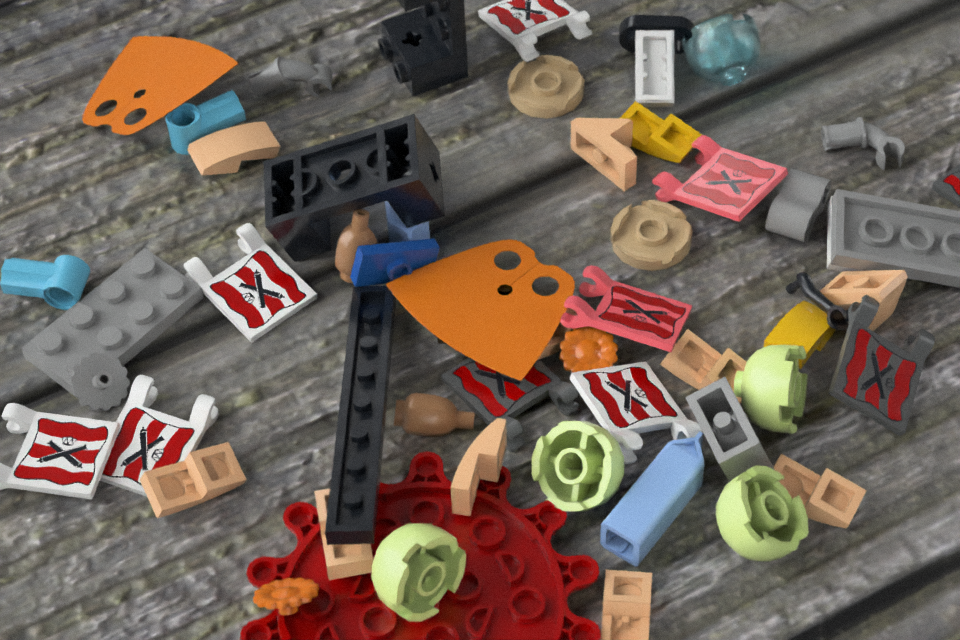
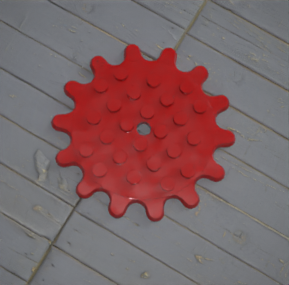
M421 452L411 460L409 473L402 482L385 484L380 481L375 543L371 544L374 559L380 543L397 528L409 523L432 524L457 538L458 547L466 553L465 572L456 592L453 593L448 589L444 596L434 605L440 611L422 622H409L379 599L371 579L372 573L329 580L317 508L307 502H296L289 505L283 513L284 525L297 538L295 550L285 557L262 556L250 562L246 574L248 581L257 589L275 580L296 579L300 577L305 580L310 579L319 586L318 596L312 598V601L308 603H302L294 614L281 615L279 609L276 608L266 617L248 622L240 632V640H600L601 630L599 626L590 619L573 614L567 605L570 595L591 587L597 581L599 565L590 556H563L552 548L551 538L565 525L567 511L554 507L555 505L549 500L528 509H519L512 506L506 497L512 481L511 473L503 465L498 482L480 479L470 516L453 514L451 502L452 482L445 477L442 459L434 452Z

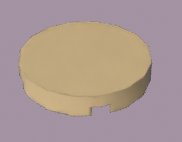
M541 55L536 58V61L529 63L522 61L510 72L508 80V94L511 103L520 112L537 118L560 117L573 111L581 103L585 90L583 74L581 75L578 72V67L572 61L560 56Z
M647 200L642 201V205L633 208L632 204L624 207L614 217L610 239L613 251L624 263L642 270H663L680 263L689 253L693 236L692 226L686 220L687 216L681 209L668 202Z

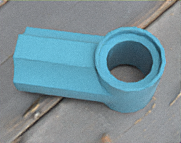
M233 90L197 106L191 103H183L165 115L171 146L174 151L182 155H190L187 151L190 143L246 120L244 109Z
M71 255L58 256L54 263L19 258L5 259L1 268L0 285L5 294L43 298L49 305L57 309L68 310L80 300L90 275V268L82 259Z

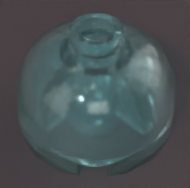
M726 14L709 19L691 29L693 37L688 42L685 37L681 40L682 49L691 70L703 80L713 83L722 82L725 86L741 82L745 78V74L758 61L760 55V37L753 17L743 14L744 20L734 21L732 14Z

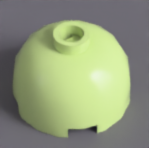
M787 344L766 346L757 350L749 357L744 371L736 372L734 394L736 397H741L744 412L751 422L760 428L791 434L797 432V424H793L792 420L793 416H803L808 374L799 372L798 359L805 360L807 357L804 346Z
M562 421L558 423V426L552 428L546 436H541L538 439L532 454L533 480L539 481L542 492L548 497L545 500H549L555 505L554 507H558L562 511H589L607 503L619 490L624 476V456L618 441L607 429L588 421Z
M755 465L733 478L725 485L716 504V520L721 536L738 555L753 561H773L782 558L798 549L800 540L808 535V516L802 499L799 495L792 499L787 489L779 482L785 477L768 466Z
M409 523L393 531L380 543L373 559L371 579L379 599L409 622H422L437 614L440 610L435 608L434 605L444 596L448 589L453 593L456 592L465 572L466 553L458 547L457 538L437 526L424 523Z

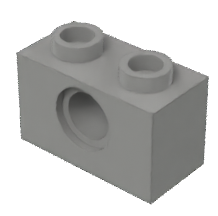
M726 377L685 397L729 482L755 465L768 466L774 469Z

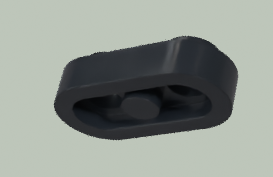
M632 15L625 18L619 26L620 45L625 50L635 53L636 30H674V54H682L689 51L695 43V26L689 19L682 16Z

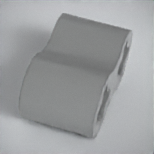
M791 168L779 194L771 204L765 229L803 243L807 242L814 224L827 202L831 180Z

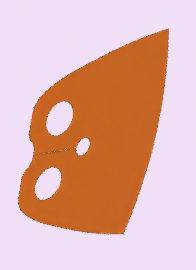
M164 36L132 37L109 68L84 110L82 121L94 127L104 124L110 125L112 132L120 135L133 134L161 119L200 93L239 63L216 48L192 40ZM141 89L146 90L143 96L134 98V94ZM109 100L117 101V106L111 113L104 116L96 115V109L102 103ZM140 108L146 109L147 113L141 121L132 125L125 124L124 120L129 113Z
M508 239L483 244L440 259L412 271L409 275L405 274L388 282L386 286L402 306L440 340L472 360L501 374L522 381L540 357L560 324L561 317L567 310L564 307V302L568 297L573 296L575 281L570 274L558 266L545 265L539 262L535 257L534 250L522 242ZM512 251L520 256L521 261L516 268L503 270L495 265L494 259L501 252ZM540 277H551L558 282L559 288L552 295L541 296L533 291L532 284ZM501 285H509V286H511V287H512V292H511V294H508V295H501V294H499V293H498V288H499V286H501Z

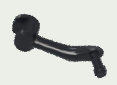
M806 272L798 273L796 275L797 280L786 286V291L789 294H793L797 289L801 288L804 296L827 314V322L831 328L836 330L848 328V309L851 304H833L816 288L809 274Z

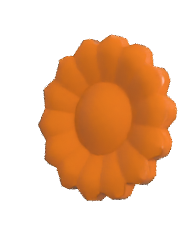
M586 326L565 333V340L560 342L559 348L561 352L559 359L564 362V370L571 373L612 367L618 361L616 354L618 345L613 342V335L594 327Z
M301 577L275 580L270 584L262 585L260 589L254 591L253 602L260 608L266 607L269 610L278 608L281 615H291L298 611V606L302 603H308L312 601V598L318 596L319 586L313 580H305Z

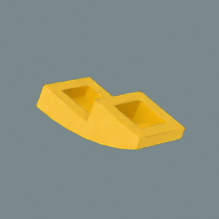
M636 101L620 117L621 119H631L633 121L632 147L670 162L681 163L693 149L691 144L699 136L703 135L670 113L663 120Z
M803 300L793 307L773 328L764 340L763 348L769 345L784 344L804 346L807 357L805 360L798 359L799 369H802L816 349L822 350L836 329L828 325L827 314L816 305Z

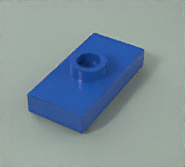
M435 238L358 246L350 278L355 287L386 284L435 262L440 247Z

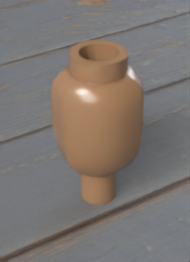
M365 209L353 211L352 222L341 232L336 247L335 267L340 271V278L348 283H353L350 275L358 246L377 244L373 231L368 227L370 213Z
M413 393L407 396L405 400H396L394 426H401L410 435L442 437L450 434L455 428L473 430L475 413L457 411L453 402L444 397Z

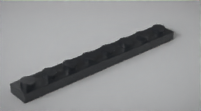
M386 285L353 287L325 527L327 545L375 543L396 297Z

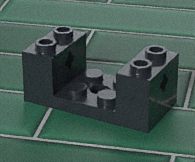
M398 0L405 12L419 7V9L380 22L382 38L378 39L379 50L384 60L390 59L392 62L393 71L398 83H405L414 97L468 78L464 0Z
M415 114L266 160L264 161L265 227L295 262L331 251L330 218L388 201L406 228L445 217L439 150ZM351 169L344 179L336 181L342 171Z

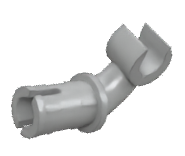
M279 56L270 66L248 75L250 78L248 79L249 87L258 97L284 84L290 86L294 84V81L305 82L306 90L312 96L319 97L320 84H325L332 91V70L324 64L311 65L302 61L286 60L284 57Z
M857 117L856 121L821 126V138L825 151L857 145L860 148H866V145L877 150L876 163L881 169L885 170V154L896 157L899 168L903 163L905 152L903 141L896 137H890L880 127L863 121L862 117Z

